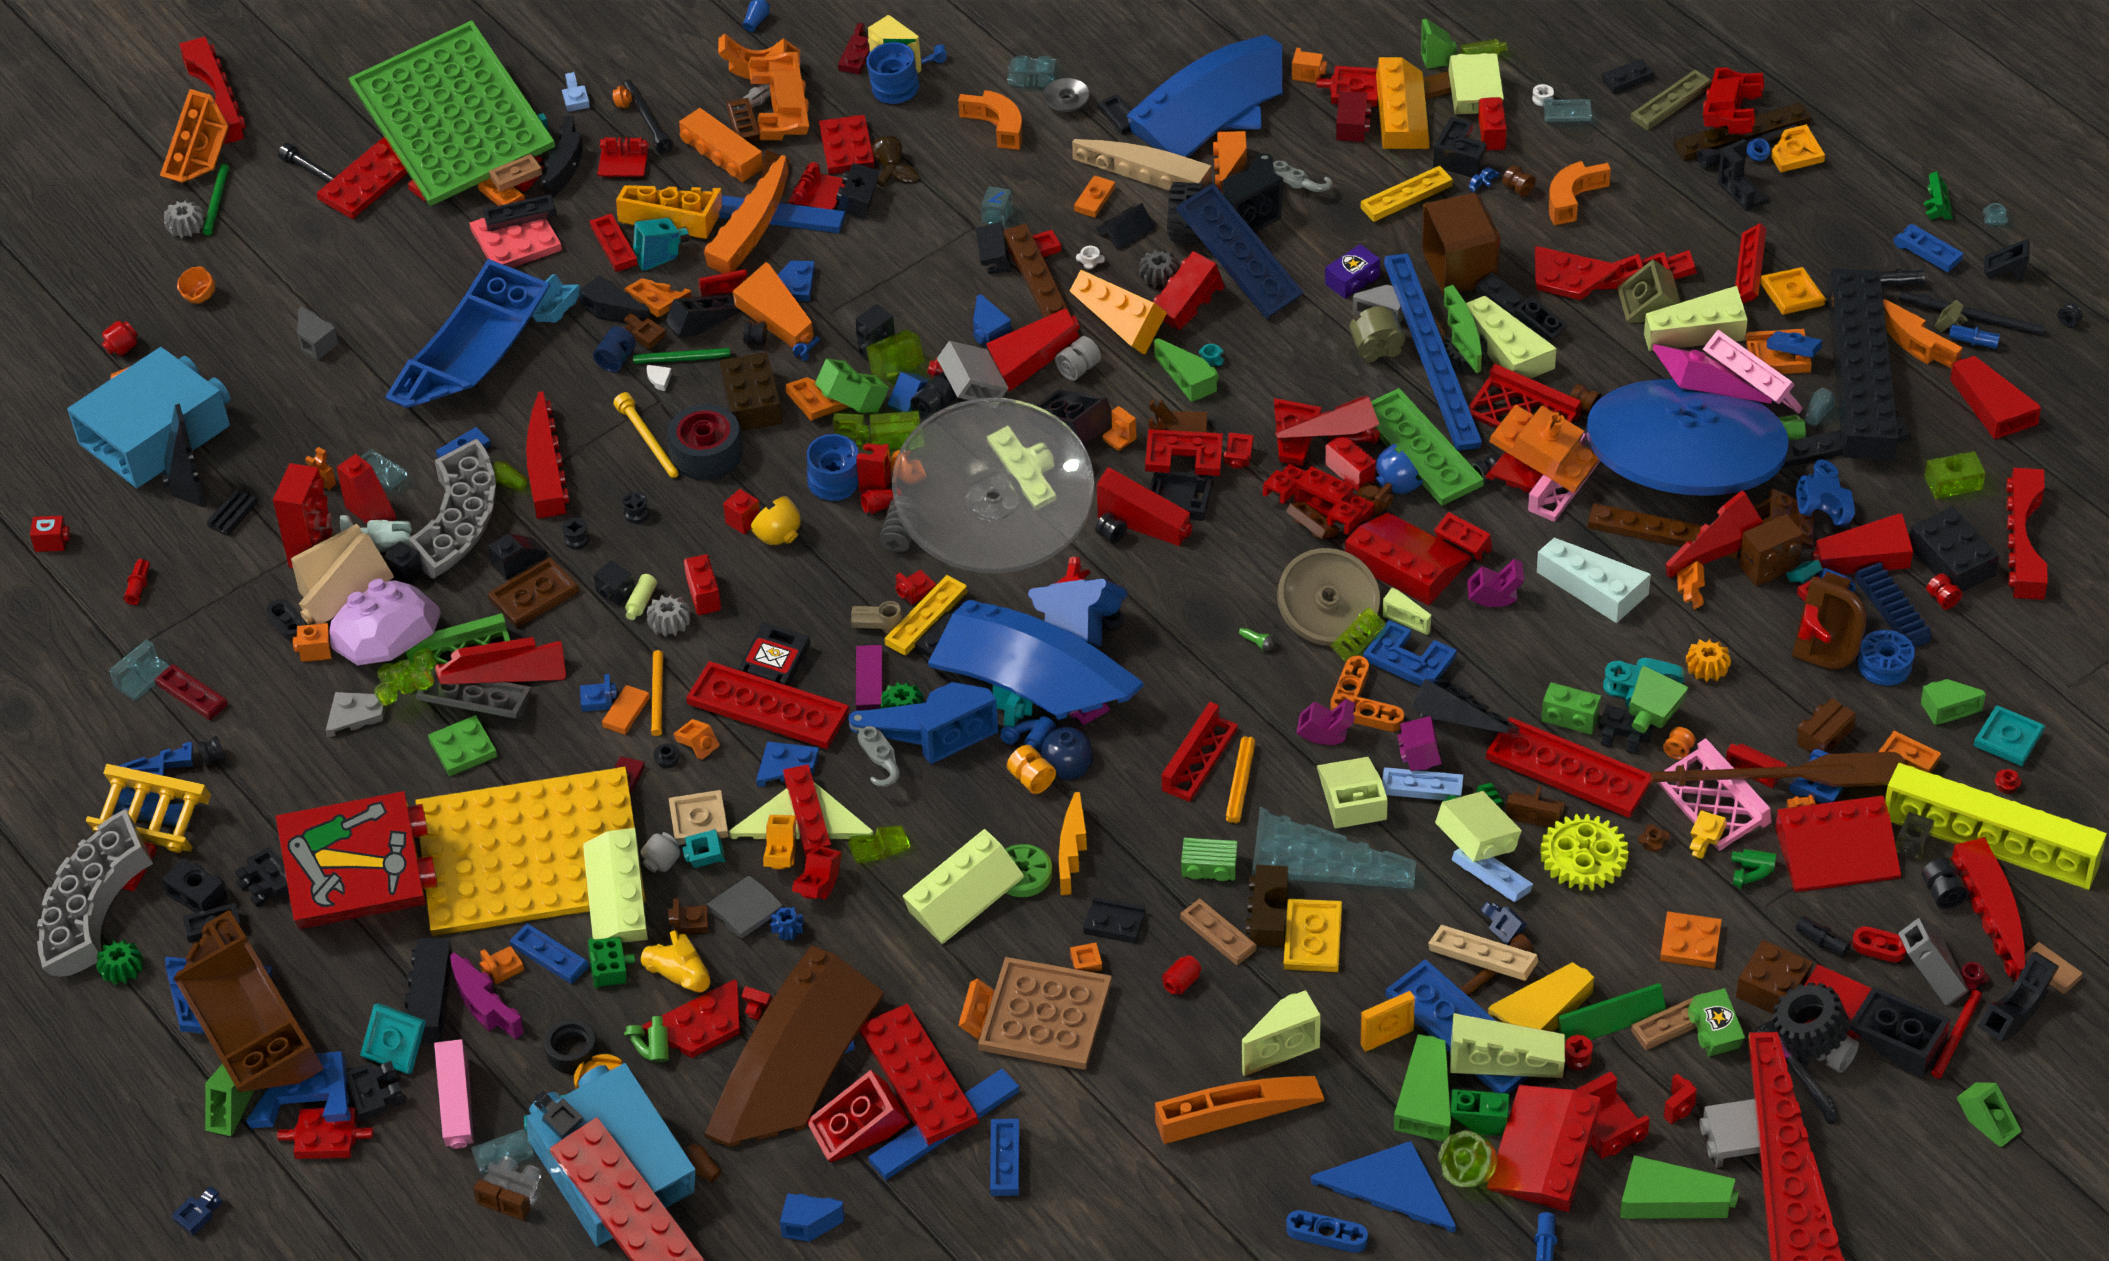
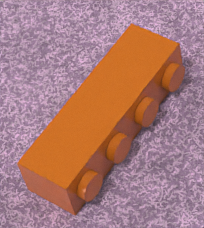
M698 108L679 121L680 137L683 142L690 144L701 155H705L715 165L725 169L732 177L745 182L762 170V151L703 109Z

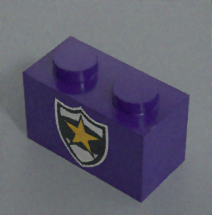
M1361 244L1325 267V285L1344 299L1357 293L1361 288L1375 281L1380 276V258Z

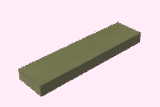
M1694 70L1632 112L1631 120L1648 131L1709 89L1712 80Z

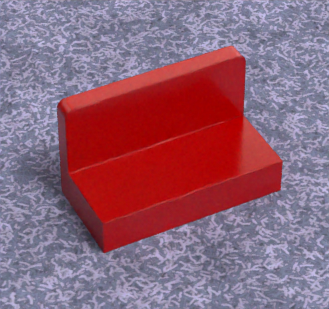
M1732 743L1727 749L1726 761L1734 769L1787 766L1786 763L1744 744L1737 746ZM1779 778L1752 780L1773 788Z

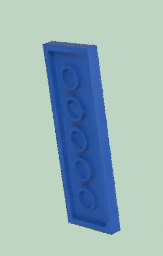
M1426 959L1385 991V996L1389 1000L1411 991L1415 997L1414 1022L1430 1036L1445 1040L1446 1050L1451 1053L1453 1013L1496 1021ZM1474 1074L1495 1093L1509 1094L1529 1078V1076Z

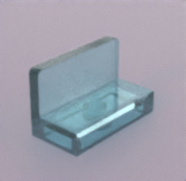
M146 639L113 666L109 672L114 687L131 699L137 700L155 685L154 679L170 665L157 657L154 644Z

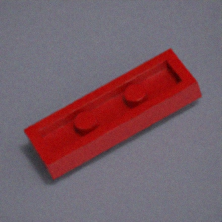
M612 213L590 220V227L615 272L638 265L637 257Z

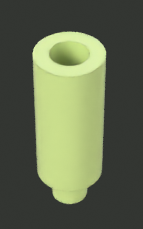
M642 574L625 606L628 619L635 620L636 616L642 615L657 585V580L649 574Z

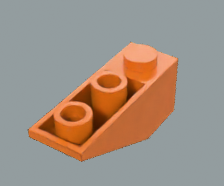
M1246 131L1217 132V142H1213V156H1218V158H1214V172H1219V174H1215V186L1220 188L1221 193L1223 180L1238 172H1242L1247 165Z

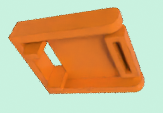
M1804 329L1748 332L1745 335L1747 350L1780 374L1811 372L1812 363L1810 357L1795 354L1794 361V356L1791 353L1767 348V340L1776 331L1796 332L1806 336Z

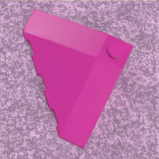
M1653 345L1652 349L1679 388L1772 403V399L1727 367L1706 356L1703 352Z

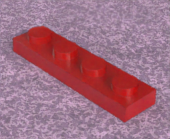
M1761 223L1743 232L1741 236L1735 286L1738 288L1742 304L1754 300L1759 294L1766 228Z
M809 764L783 769V776L793 813L796 815V824L805 857L817 845L831 849Z

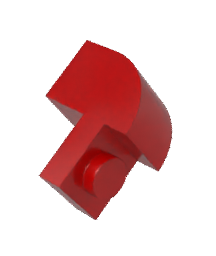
M820 845L814 847L807 853L804 873L793 882L792 891L800 893L802 897L807 899L821 898L826 900L836 883L842 852Z

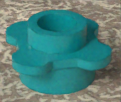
M1207 344L1199 350V355L1205 359L1209 366H1220L1224 363V359L1221 358L1223 349L1218 345Z

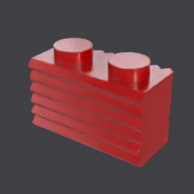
M1501 97L1479 99L1478 120L1481 141L1487 144L1486 151L1504 150L1506 148L1507 127L1503 98Z
M1341 435L1326 445L1325 465L1344 481L1353 485L1356 491H1359L1366 482L1374 484L1376 460L1369 457V454H1366V451H1362L1359 446H1355L1356 443H1352V440H1349L1346 435Z
M704 554L686 558L684 560L685 575L696 613L703 615L720 611L719 588L709 555Z

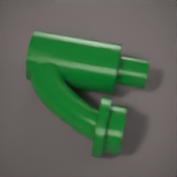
M1744 849L1743 852L1732 851L1731 862L1742 863L1741 867L1756 869L1749 873H1744V869L1735 870L1733 886H1738V889H1741L1742 884L1758 881L1774 872L1776 853Z

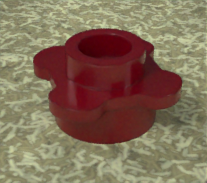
M1968 962L1963 966L1962 970L1959 969L1968 990H1976L1978 985L1989 981V975L1984 973V968L1979 963Z

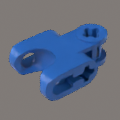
M1822 459L1816 461L1814 473L1802 476L1798 482L1796 497L1799 512L1811 517L1815 509L1822 510L1832 518L1834 525L1846 528L1855 514L1852 491L1840 487L1838 470L1831 462Z

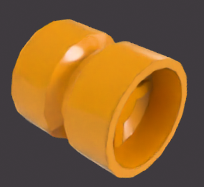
M1024 745L1018 748L1007 762L1009 772L1016 779L1021 780V783L1032 794H1038L1046 790L1056 776L1055 768L1046 759L1042 758L1031 745Z

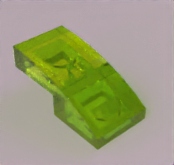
M902 825L877 827L875 835L851 836L848 846L855 862L864 863L903 852L909 849L910 843Z

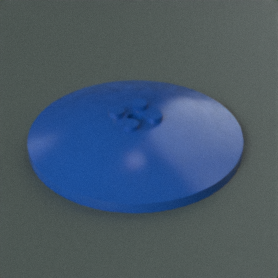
M1674 379L1641 381L1609 392L1592 407L1588 415L1586 429L1587 440L1593 453L1611 470L1638 484L1661 491L1685 495L1736 493L1768 481L1784 465L1789 442L1782 422L1760 402L1679 388Z

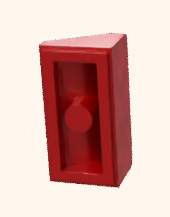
M746 269L699 278L701 297L733 292L747 279Z

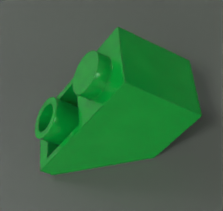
M1452 1089L1450 1116L1477 1134L1503 1136L1507 1125L1509 1094Z

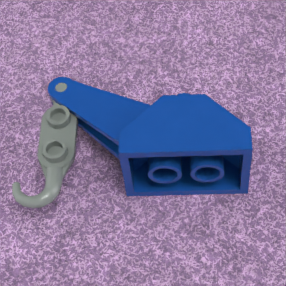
M952 682L930 692L926 703L852 712L849 715V725L851 731L858 733L859 744L875 764L882 766L890 773V776L885 780L871 777L870 781L879 787H887L896 783L899 778L900 771L896 765L894 749L886 738L922 745V754L932 764L998 733L997 705L994 695L988 688Z

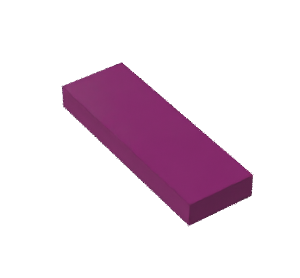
M882 645L856 646V711L881 709Z

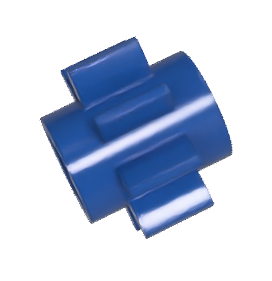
M781 907L776 914L771 915V932L778 933L779 940H794L798 933H803V915H796L794 907Z

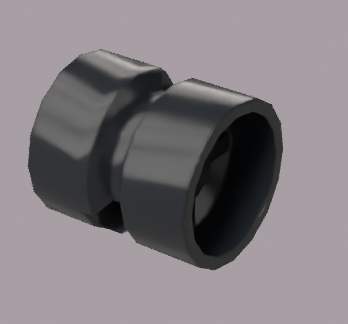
M934 376L924 385L923 389H920L911 398L910 405L917 416L927 422H932L956 399V393L946 379Z
M1945 857L1936 859L1927 864L1922 870L1921 875L1928 889L1931 890L1930 893L1939 908H1954L1963 903L1969 896V890L1960 876L1953 859Z

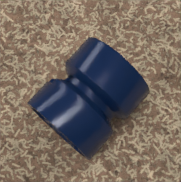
M612 327L595 349L593 359L605 371L617 372L637 345L636 339L628 330L622 327Z

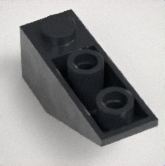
M601 275L579 290L581 307L598 319L628 324L624 321V318L630 313L634 314L642 322L647 318L650 319V310L644 303L638 302L628 292L622 291L612 281L606 280Z

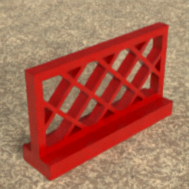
M1495 363L1490 369L1489 378L1468 406L1473 419L1495 429L1501 424V422L1497 421L1496 416L1509 413L1515 405L1511 406L1508 398L1516 396L1523 398L1524 403L1517 405L1527 409L1529 413H1531V407L1542 405L1552 412H1558L1559 415H1563L1570 423L1577 422L1582 415L1580 400ZM1493 385L1500 388L1502 394L1489 397L1488 391ZM1505 399L1507 407L1497 410L1493 409L1492 402ZM1488 404L1490 409L1489 412L1485 413L1475 411L1477 406Z

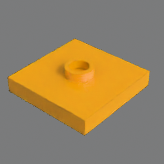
M1803 267L1763 275L1760 278V284L1782 315L1824 306L1826 298Z
M1411 991L1361 1012V1046L1365 1052L1414 1030L1415 997Z

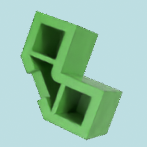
M835 359L825 360L815 382V385L822 390V394L825 397L839 401L862 414L867 412L878 413L889 390V387L876 375L857 373L847 362Z

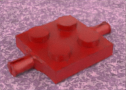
M1335 66L1331 79L1317 78L1316 88H1330L1331 104H1338L1339 91L1367 93V102H1372V107H1377V68Z
M325 1108L300 1109L298 1123L295 1128L278 1129L277 1140H294L293 1153L295 1159L351 1158L352 1147L356 1140L373 1139L374 1129L373 1127L357 1128L356 1108H348L351 1114L350 1121L326 1122L323 1117Z

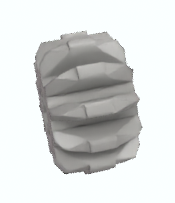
M187 199L182 203L176 201V205H168V210L164 211L165 228L173 237L178 235L181 239L187 235L192 237L193 233H200V228L204 227L203 210L195 201L190 203Z
M671 594L669 598H664L661 595L660 600H652L651 606L648 607V625L656 635L662 633L664 637L671 633L676 636L677 631L685 632L686 625H689L690 622L689 606L687 603H684L682 597L675 599Z

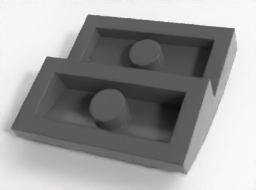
M749 875L706 904L709 912L723 920L727 930L740 938H744L770 920L771 915L776 914L781 907L784 908L772 893Z

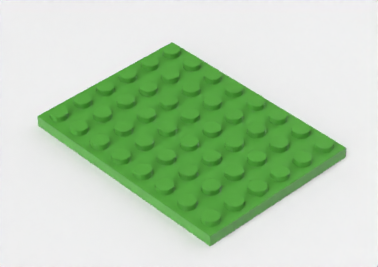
M472 20L348 78L350 85L429 206L435 205L489 179L490 170L529 154L535 157L555 147L554 140Z

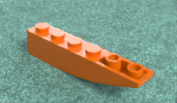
M781 155L771 165L768 173L758 181L751 194L745 197L739 209L735 210L726 225L719 229L714 240L706 245L704 255L707 267L723 274L734 272L757 245L768 228L784 191L788 176L786 156Z
M1315 1076L1280 1077L1238 1082L1156 1102L1155 1123L1163 1144L1323 1102L1324 1096Z

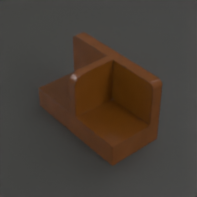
M1538 785L1535 796L1513 792L1512 795L1509 794L1506 815L1514 821L1555 829V822H1561L1565 803L1542 798V786Z

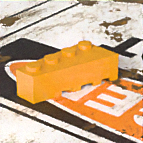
M624 185L616 199L618 222L635 225L637 221L668 218L677 229L686 228L689 236L707 239L719 218V211L722 207L721 188H713L712 192L701 191L699 187H691V191H677V187L656 190L655 186Z
M1080 270L1070 289L1073 295L1120 337L1144 355L1167 314L1165 310L1155 303L1083 270Z

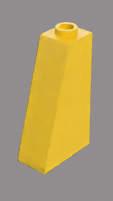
M1572 962L1492 1004L1488 1008V1014L1497 1022L1554 1032L1558 1028L1560 1015L1575 1011L1593 994L1594 976L1587 969L1581 968Z

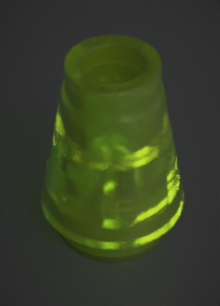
M499 460L493 464L495 484L519 491L525 488L528 478L510 464Z

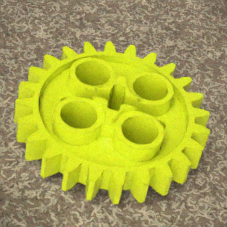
M1575 814L1574 821H1571L1566 816L1564 817V824L1556 821L1555 829L1549 827L1547 835H1543L1540 850L1541 862H1545V870H1551V878L1559 876V884L1569 881V888H1572L1574 884H1579L1580 890H1583L1584 885H1588L1591 890H1594V884L1598 883L1600 887L1604 888L1605 880L1614 883V876L1621 877L1622 869H1626L1629 851H1627L1628 842H1624V834H1618L1617 826L1609 828V820L1603 824L1600 823V816H1597L1594 821L1590 820L1589 814H1586L1584 820H1581L1578 814Z

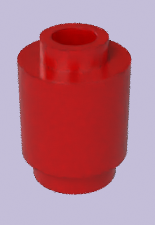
M1190 955L1180 957L1162 975L1164 988L1171 994H1183L1199 978L1202 971L1200 963Z

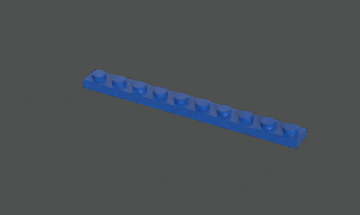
M1409 254L1385 256L1384 265L1455 449L1457 451L1478 449L1482 443Z

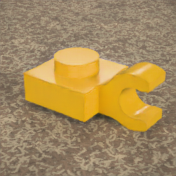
M1700 811L1690 832L1692 838H1694L1690 845V850H1694L1692 856L1703 859L1709 843L1718 844L1727 824L1725 817Z

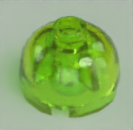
M1464 1130L1446 1138L1441 1145L1438 1161L1441 1163L1443 1170L1441 1173L1448 1182L1459 1187L1471 1188L1481 1186L1489 1181L1495 1172L1497 1155L1492 1142L1485 1136Z

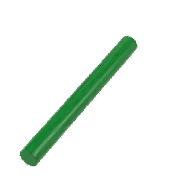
M221 164L203 228L205 235H211L229 171L227 164Z
M730 348L633 354V363L644 364L731 358Z

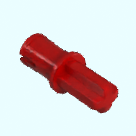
M143 558L138 559L132 575L128 576L127 579L128 587L123 599L130 605H137L139 603L143 588L148 583L146 577L150 568V562L145 561Z

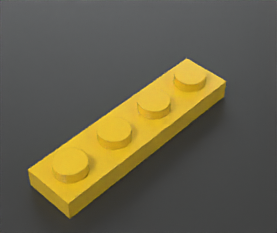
M1438 166L1362 200L1361 209L1375 222L1452 187L1453 179L1441 166Z
M946 575L885 637V645L906 656L915 647V642L968 592L967 585Z

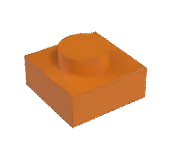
M1097 943L1070 947L1074 969L1087 972L1102 971V961Z

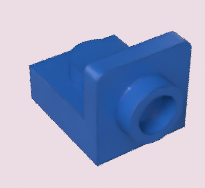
M604 674L605 683L580 686L582 712L608 710L612 707L613 698H617L616 683H611L610 674Z

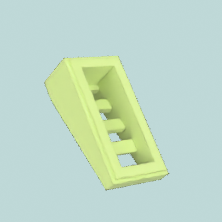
M1391 588L1383 599V617L1429 635L1431 632V614L1397 589Z

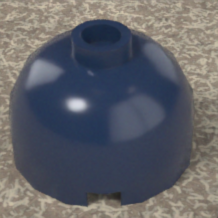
M1061 727L1053 730L1044 739L1041 746L1042 758L1046 759L1055 768L1058 779H1076L1087 772L1090 764L1092 766L1093 751L1091 742L1083 732L1076 728Z

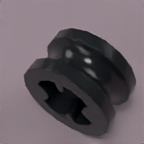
M2071 302L2065 304L2057 314L2060 322L2067 327H2074L2083 318L2080 307Z

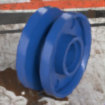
M1884 629L1873 631L1862 640L1857 667L1861 675L1877 685L1891 686L1900 684L1907 680L1911 674L1915 654L1914 646L1906 636L1896 631Z

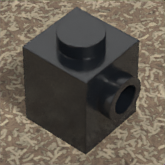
M401 541L389 549L384 556V561L394 576L392 579L395 581L411 584L423 572L420 552Z
M612 560L593 575L596 592L603 599L610 600L617 606L625 599L630 598L635 588L633 574Z

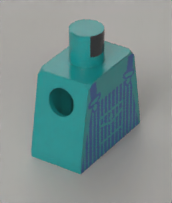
M668 218L635 222L633 252L642 271L675 259L678 256V245L689 241L687 229H677Z

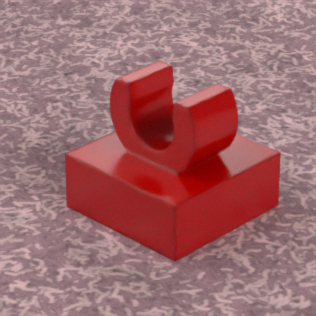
M746 986L742 993V998L748 1004L745 1013L749 1015V1018L759 1021L763 1009L766 1010L773 997L771 994Z

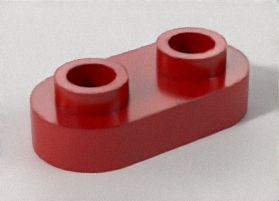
M1867 926L1856 929L1853 934L1852 946L1860 954L1889 962H1899L1906 957L1907 951L1898 934Z

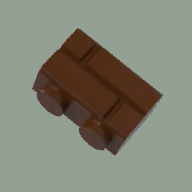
M1833 698L1825 705H1818L1813 713V717L1809 720L1804 719L1798 726V746L1806 751H1811V753L1814 749L1830 753L1854 729L1856 721L1855 712L1846 706L1843 707L1841 703Z

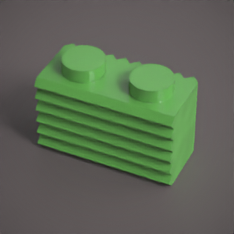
M1184 837L1181 859L1182 877H1189L1190 879L1215 878L1218 881L1235 880L1238 841Z

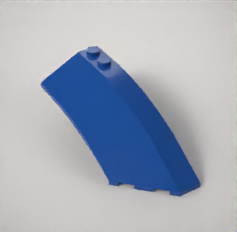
M1263 35L1229 44L1196 60L1160 85L1127 114L1132 134L1155 149L1188 158L1234 119L1266 100L1279 94L1283 96L1282 44L1268 35Z
M487 259L469 290L448 320L413 359L409 358L385 396V399L402 407L409 408L474 387L502 359L518 338L550 288V283Z
M967 600L952 614L928 662L931 668L970 676L1011 691L1054 714L1057 720L1067 718V715L1075 710L1082 709V713L1103 708L1102 703L1116 699L1118 703L1129 701L1144 686L1140 679L1097 648L1073 634L1028 614L974 600Z

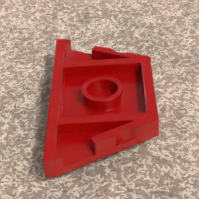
M1535 247L1536 287L1539 291L1582 300L1591 291L1605 284L1604 279L1612 274L1618 276L1621 273L1619 264L1544 247Z
M1507 452L1502 454L1486 475L1490 480L1494 478L1504 480L1507 486L1520 488L1527 493L1532 491L1543 476L1542 473Z
M736 979L662 1015L663 1026H666L668 1029V1046L677 1048L682 1054L693 1058L739 1035L738 984ZM652 1020L642 1025L646 1035H648V1028L652 1027Z

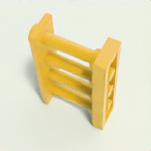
M106 764L103 774L112 786L100 819L87 816L86 822L91 827L92 832L96 833L98 831L97 827L112 817L121 790L125 789V787H130L136 790L128 812L135 824L146 794L153 792L160 795L149 829L137 827L143 841L165 846L168 850L176 853H181L182 850L191 852L193 847L184 837L195 805H198L199 802L209 803L211 793L204 784ZM174 797L183 799L185 803L173 835L159 832L170 800H173Z

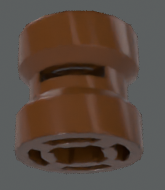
M1512 165L1508 168L1502 179L1504 186L1509 189H1515V192L1522 197L1527 196L1532 191L1536 182L1533 175L1524 173L1522 168L1517 165Z
M1577 384L1570 394L1571 397L1581 401V409L1588 415L1595 403L1602 398L1600 392L1595 390L1589 391L1586 386Z

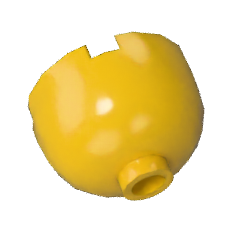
M782 496L773 501L775 506L770 510L765 507L751 524V531L768 545H780L784 542L789 544L798 536L797 530L801 523L800 512L788 496Z

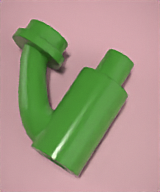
M662 1016L652 1017V1027L648 1028L649 1047L641 1039V1037L645 1036L642 1026L631 1025L626 1027L624 1037L631 1039V1042L642 1057L653 1063L669 1061L668 1029L666 1026H663Z

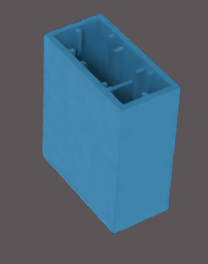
M159 347L68 407L67 411L78 444L137 489L165 470L164 458L175 405L180 404L190 445L192 451H194L230 426L224 406L230 402V395L217 378L213 377L207 381L201 377L198 368L190 358L182 356L177 359L168 351Z
M626 1063L611 1071L606 1065H600L591 1069L580 1078L578 1082L579 1088L563 1097H560L558 1092L547 1093L556 1103L564 1098L583 1116V1122L568 1135L598 1117L665 1208L694 1193L695 1168ZM533 1103L529 1108L531 1114L527 1116V1140L596 1247L612 1239L613 1236L550 1153V1147L562 1139L542 1121V1116L546 1113L541 1112Z

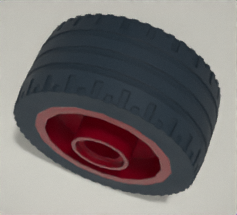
M713 404L688 407L676 414L668 426L667 442L669 455L672 463L682 475L697 480H709L726 475L739 464L743 450L741 428L735 415L728 409Z

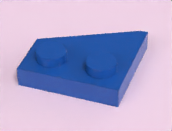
M767 741L756 779L757 787L766 786L765 782L779 778L781 782H784L783 769L809 764L811 775H813L819 757V748Z

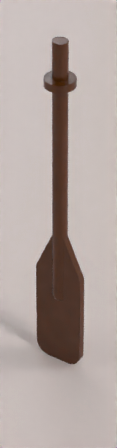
M1896 752L1826 754L1796 767L1685 770L1683 765H1677L1676 771L1651 772L1650 778L1651 782H1676L1678 787H1684L1686 781L1801 777L1830 787L1888 785L1898 763L1905 765V761Z

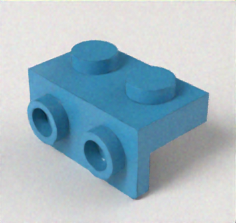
M552 274L546 280L551 286L532 315L536 322L554 323L559 321L563 317V313L573 306L580 296V285H563L557 274Z

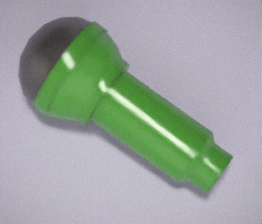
M1241 628L1239 630V635L1256 643L1262 651H1270L1275 645L1274 637L1271 634H1259L1248 628Z

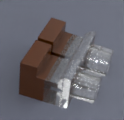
M503 1156L497 1164H489L487 1175L483 1181L478 1180L473 1187L476 1203L497 1212L501 1210V1213L524 1221L539 1195L537 1185L541 1177L540 1170L537 1167L528 1165L522 1174L516 1172L518 1168L517 1162L512 1158Z

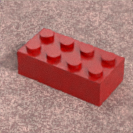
M289 463L273 498L289 568H293L291 558L335 535V530L332 529L331 513L328 512L327 508L328 499L323 490L324 481L320 477L318 467Z

